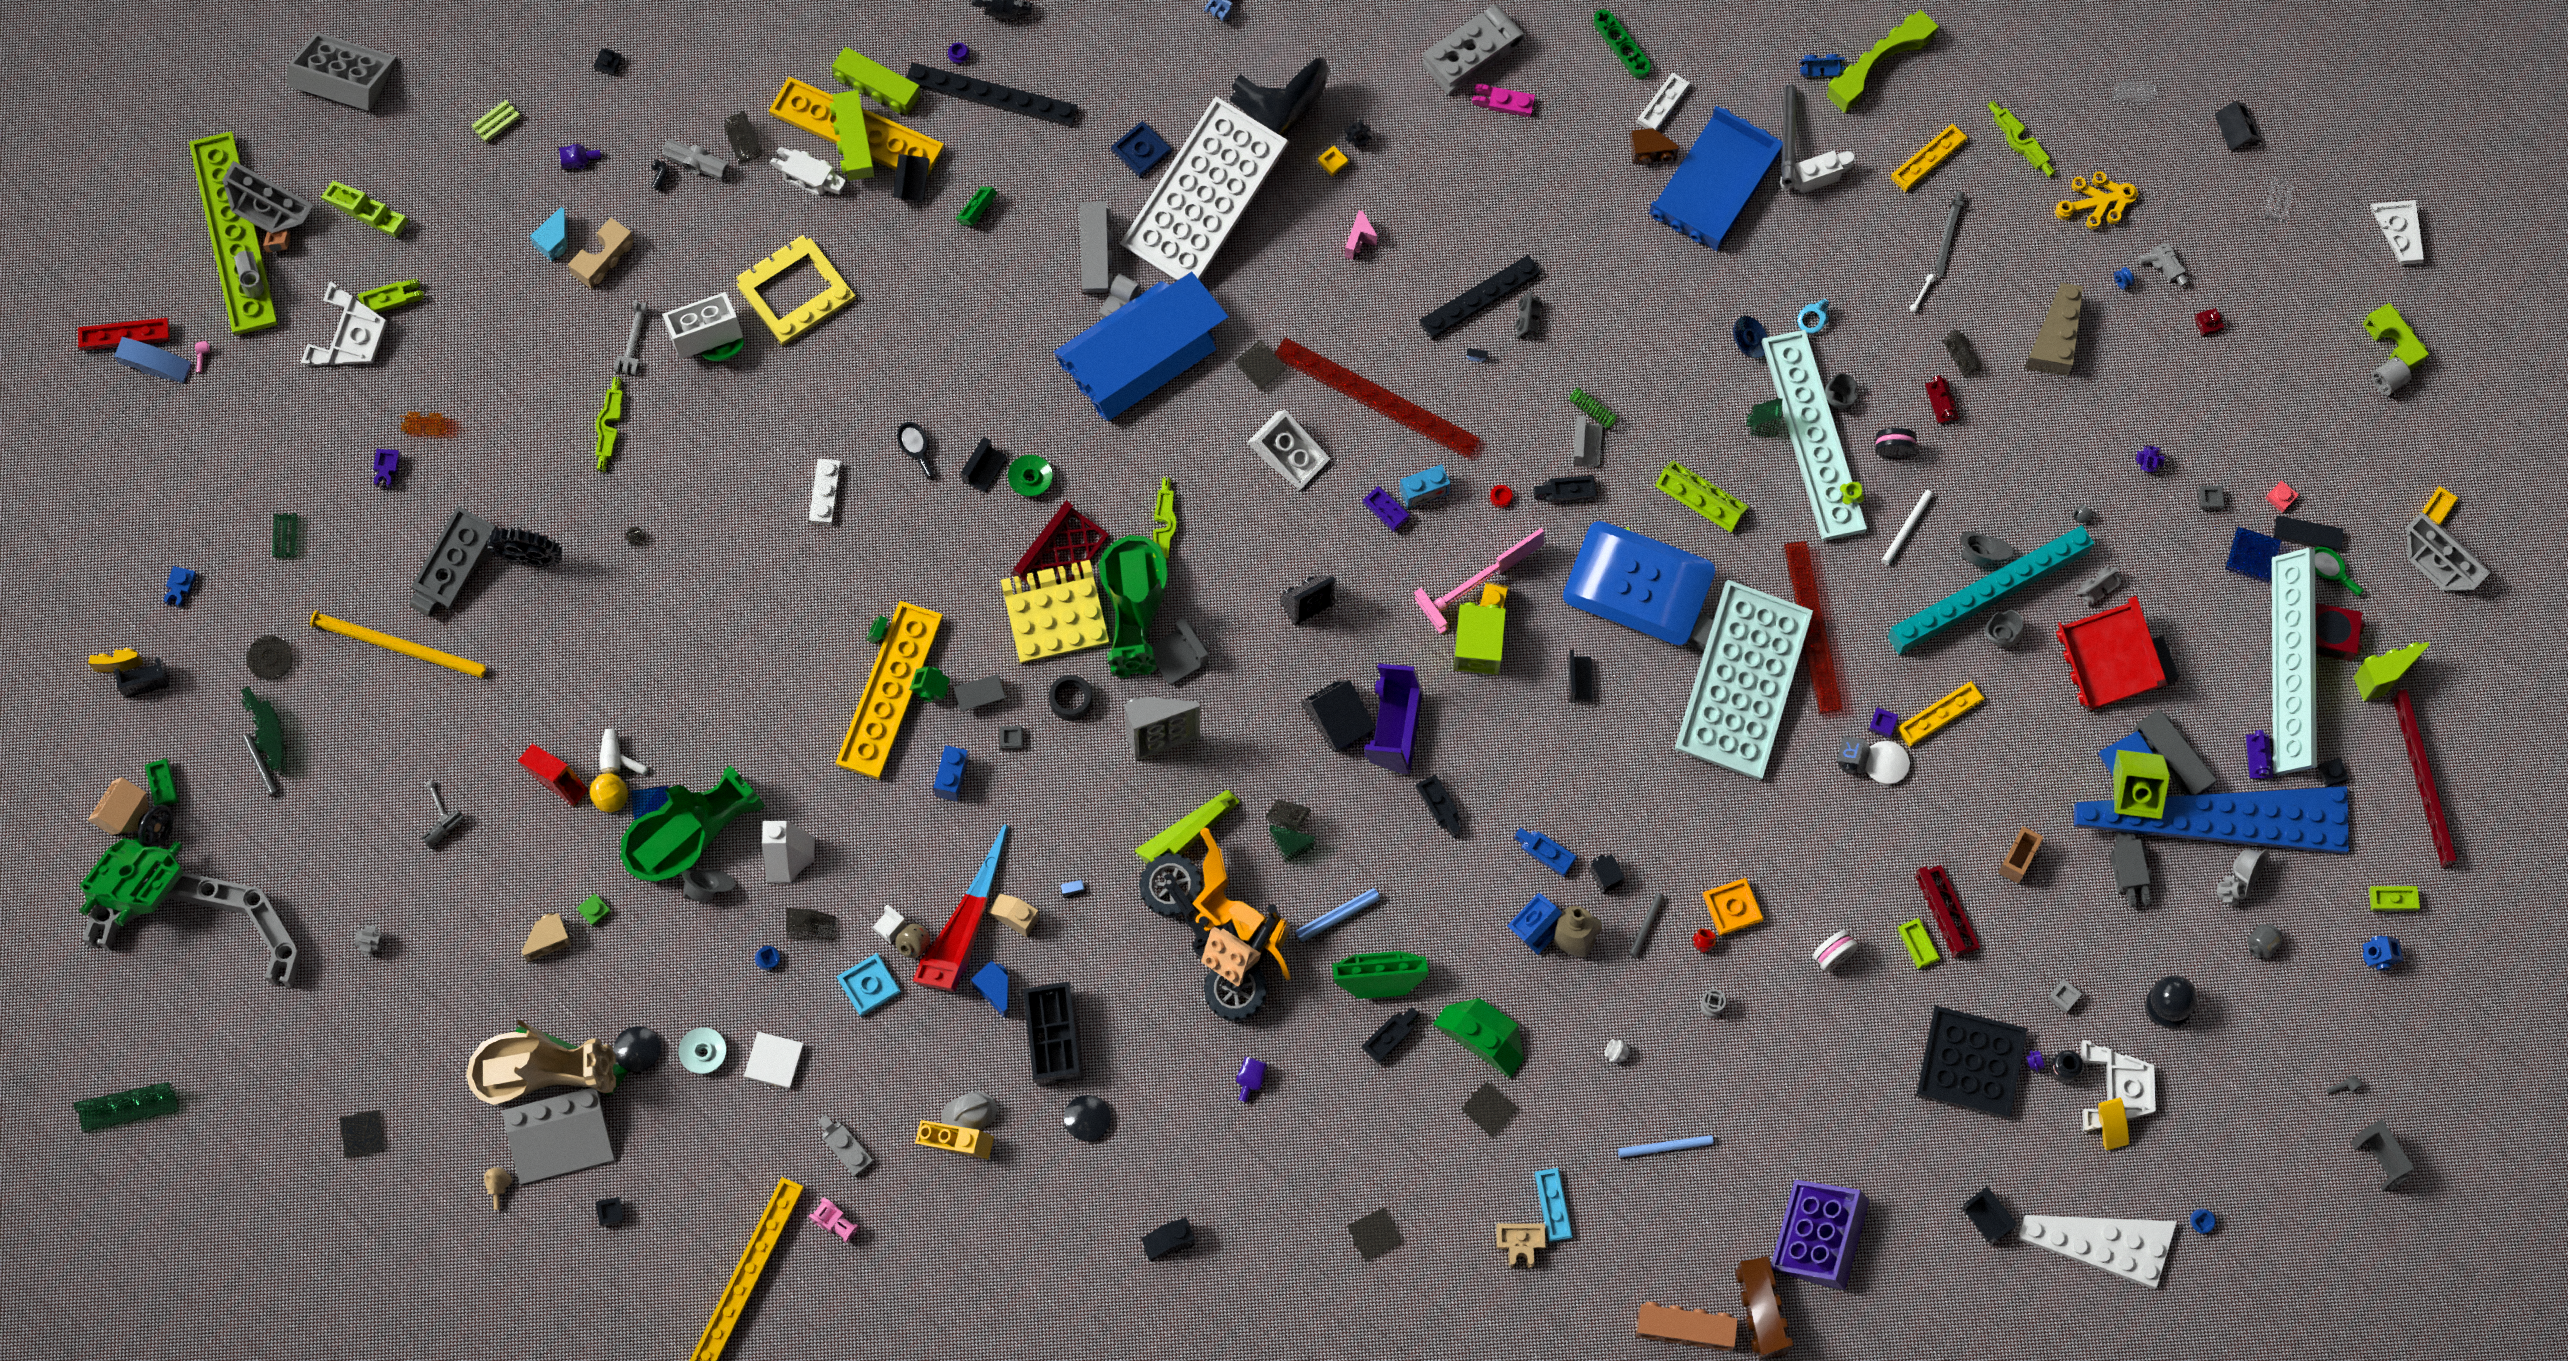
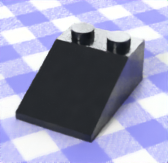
M1319 575L1315 578L1312 576L1304 580L1302 585L1296 588L1290 587L1283 592V595H1281V605L1294 626L1334 605L1336 580L1334 576Z

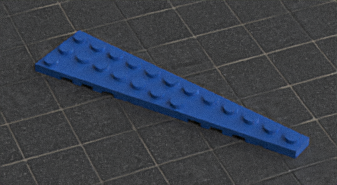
M2347 786L2166 797L2162 819L2115 813L2114 800L2076 802L2074 805V827L2335 854H2347L2349 852Z

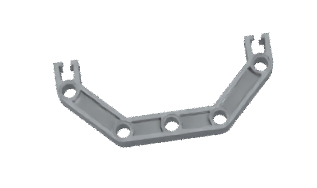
M184 873L162 902L167 899H173L249 915L272 953L265 974L266 980L269 984L278 985L280 981L283 982L285 987L293 988L301 962V954L263 891L257 887ZM150 877L146 878V880L140 886V891L147 883V881L150 879ZM209 889H215L211 896H205ZM260 898L257 905H250L253 899ZM96 905L91 911L82 938L87 946L96 948L97 944H100L104 950L111 951L117 930L121 927L115 922V919L122 911ZM110 914L108 920L104 922L101 921V918L104 915ZM140 915L130 916L124 924L130 922L131 920L135 919ZM104 930L103 938L98 939L97 943H95L98 931ZM292 951V955L289 958L282 959L285 952ZM280 968H286L285 977L281 976L280 980H276Z

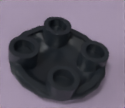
M635 1026L627 1028L620 1033L615 1040L613 1051L616 1055V1061L621 1067L627 1071L639 1074L655 1064L662 1049L659 1038L652 1030L647 1027Z
M1082 1095L1073 1099L1066 1107L1063 1116L1064 1125L1069 1134L1076 1139L1095 1142L1099 1137L1103 1136L1109 1128L1111 1121L1110 1110L1106 1103L1099 1097L1092 1095Z

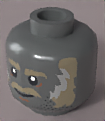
M2272 924L2257 926L2247 938V943L2250 947L2249 952L2256 958H2271L2282 946V933Z

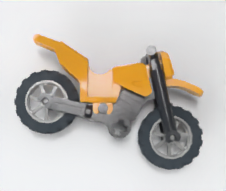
M1203 828L1200 834L1209 849L1203 862L1204 890L1202 877L1192 861L1182 857L1180 854L1171 855V853L1164 854L1165 856L1160 857L1159 855L1154 858V861L1147 863L1146 869L1142 871L1141 880L1139 881L1140 894L1151 911L1160 914L1162 917L1171 916V918H1176L1181 914L1185 916L1187 924L1196 934L1193 950L1200 961L1204 953L1202 948L1206 946L1210 931L1214 927L1219 930L1225 929L1261 953L1259 961L1245 972L1242 984L1236 986L1229 980L1226 986H1219L1224 977L1210 969L1211 972L1205 978V999L1211 1010L1218 1017L1224 1018L1226 1021L1242 1022L1244 1019H1251L1255 1013L1258 1014L1266 1002L1268 987L1259 966L1267 953L1272 955L1280 964L1286 981L1291 979L1289 970L1278 951L1279 948H1282L1289 934L1290 923L1285 918H1281L1276 906L1273 904L1267 908L1270 916L1266 920L1267 918L1262 913L1260 914L1244 902L1230 901L1225 897L1224 890L1227 888L1229 880L1221 849L1217 847L1209 829ZM1174 870L1173 875H1166L1164 871ZM1179 871L1187 877L1176 881ZM1160 874L1165 878L1164 882H1155ZM1188 882L1187 891L1181 890L1180 885ZM1154 886L1165 887V889L1156 895ZM1168 892L1171 902L1163 901L1161 898ZM1253 986L1252 995L1249 996L1245 993V990ZM1219 990L1230 991L1221 1000L1219 996ZM1232 996L1235 998V1006L1226 1004ZM1244 997L1248 999L1245 1004L1239 1005V999L1242 1000Z

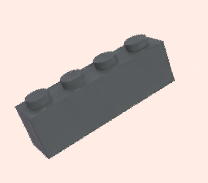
M2157 709L2137 723L2133 732L2138 731L2153 754L2164 756L2170 778L2185 796L2202 795L2213 787L2217 781L2214 772L2202 763L2198 752L2190 748L2186 743L2185 736L2173 727L2171 719L2167 714Z

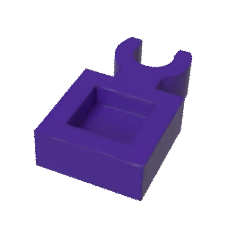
M376 449L373 470L375 473H378L374 477V484L377 488H379L382 480H387V488L392 487L393 481L390 474H397L399 450Z

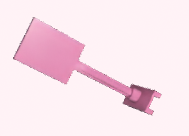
M1540 528L1498 556L1496 564L1487 567L1442 598L1439 597L1432 602L1422 588L1414 592L1416 596L1415 601L1440 635L1448 630L1447 622L1441 612L1446 610L1448 605L1492 577L1497 571L1499 574L1503 573L1544 545L1543 529Z

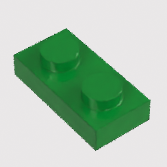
M981 186L955 219L961 225L973 226L980 220L984 210L992 205L993 199L998 192L993 187Z

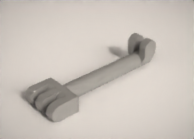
M633 301L632 309L635 312V317L625 356H616L614 372H619L621 365H623L622 373L628 374L629 367L632 366L631 375H637L640 362L639 359L633 357L643 318L647 311V302L639 304V301Z

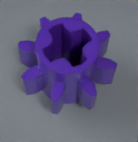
M2144 446L2143 451H2137L2136 461L2137 464H2141L2140 469L2156 472L2158 466L2163 467L2165 456L2163 453H2160L2161 449L2155 446Z

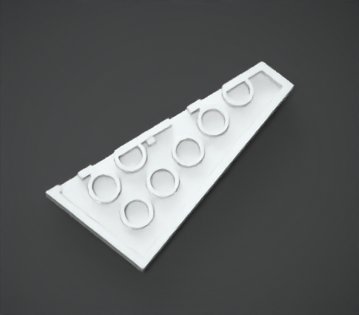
M2025 1215L2017 1240L2155 1290L2177 1221Z

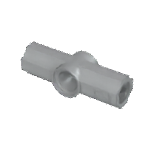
M672 139L666 141L663 146L662 157L682 165L690 173L700 174L701 172L721 181L728 174L729 162L710 155L700 146L693 145L690 147Z

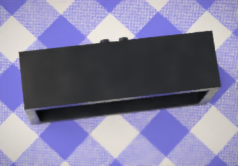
M1067 981L1024 988L1023 994L1033 1081L1040 1087L1084 1080L1074 987ZM1045 1033L1046 1041L1038 1042L1037 1034Z

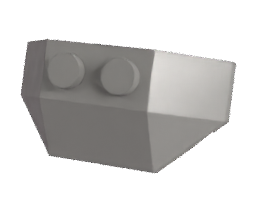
M235 161L232 162L222 180L231 212L271 234L302 225L313 207L312 203Z
M2421 512L2406 528L2408 560L2441 590H2474L2490 574V571L2471 551L2424 512Z

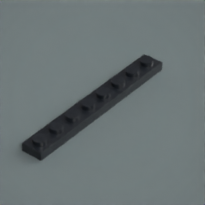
M913 62L906 77L908 80L918 84L920 89L1071 128L1078 111V105Z

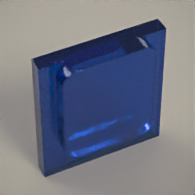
M669 786L631 790L634 821L647 813L659 810L669 800L665 793V789L669 788Z

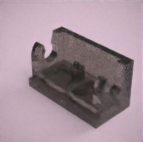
M745 110L726 118L724 129L738 164L762 157L759 144Z

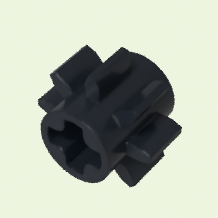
M1361 119L1354 123L1350 121L1351 125L1349 128L1344 129L1348 135L1345 138L1347 143L1353 141L1355 148L1358 145L1366 146L1367 140L1372 139L1369 133L1371 130L1369 124L1364 126Z

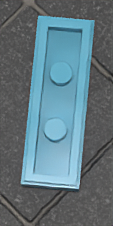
M1559 1168L1536 1171L1534 1175L1548 1243L1572 1239L1573 1236Z

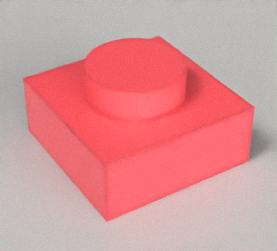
M2281 480L2265 499L2283 513L2297 499L2299 494Z

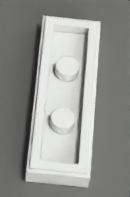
M1672 73L1640 115L1637 123L1646 129L1654 128L1658 131L1688 91L1691 83Z

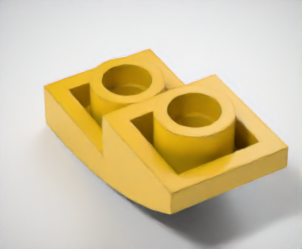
M124 648L123 650L115 649L113 658L107 654L90 655L88 664L95 672H114V668L118 667L121 671L138 667L143 663L138 652L130 648Z
M2121 1097L2098 1103L2099 1122L2103 1129V1145L2105 1149L2110 1150L2129 1145L2128 1126Z

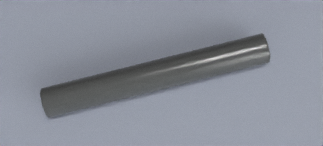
M245 734L242 739L269 795H277L278 790L251 734Z
M1656 893L1629 952L1631 957L1637 958L1665 897L1661 893Z

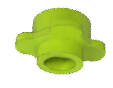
M1850 482L1840 486L1844 504L1849 505L1852 502L1862 503L1864 501L1862 485L1859 482Z

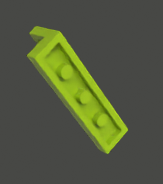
M1674 460L1663 469L1655 487L1729 532L1735 529L1738 521L1749 508L1745 503Z

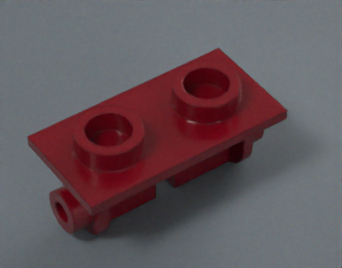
M1941 375L1934 376L1933 382L1925 383V387L1937 423L1959 419L1947 380L1942 378Z

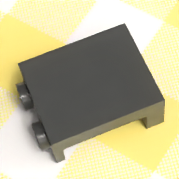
M2383 1119L2363 1129L2350 1142L2355 1150L2368 1144L2389 1177L2380 1186L2382 1191L2388 1187L2394 1190L2410 1178L2408 1174L2414 1167Z

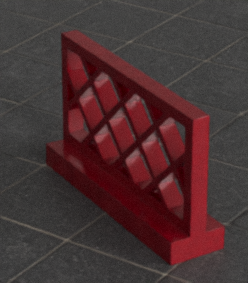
M1066 500L1014 567L1011 576H1018L1029 585L1027 574L1031 570L1041 569L1042 571L1045 568L1056 567L1058 574L1056 583L1059 582L1061 584L1058 567L1077 563L1080 564L1078 569L1079 573H1081L1080 562L1090 560L1109 534L1076 511L1073 505ZM1072 516L1081 521L1082 529L1069 530L1068 521ZM1095 531L1101 536L1098 542L1088 543L1086 532ZM1083 533L1084 544L1072 545L1070 534ZM1067 535L1069 546L1056 547L1055 538ZM1085 548L1086 558L1075 560L1073 549ZM1069 550L1071 561L1059 563L1057 551ZM1054 552L1055 563L1043 565L1042 555ZM1074 574L1071 577H1066L1067 583L1075 580ZM1035 581L1036 590L1041 589L1039 581Z

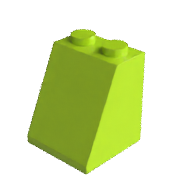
M1471 602L1464 605L1460 604L1453 671L1499 674L1506 609L1498 605L1483 607Z
M2117 750L2113 769L2115 813L2162 819L2170 777L2163 755Z

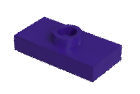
M1379 486L1362 500V503L1393 532L1397 531L1410 519V514Z

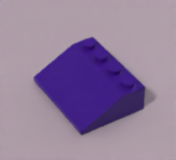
M1795 1179L1772 1258V1271L1817 1285L1846 1290L1870 1202L1867 1196L1858 1189Z

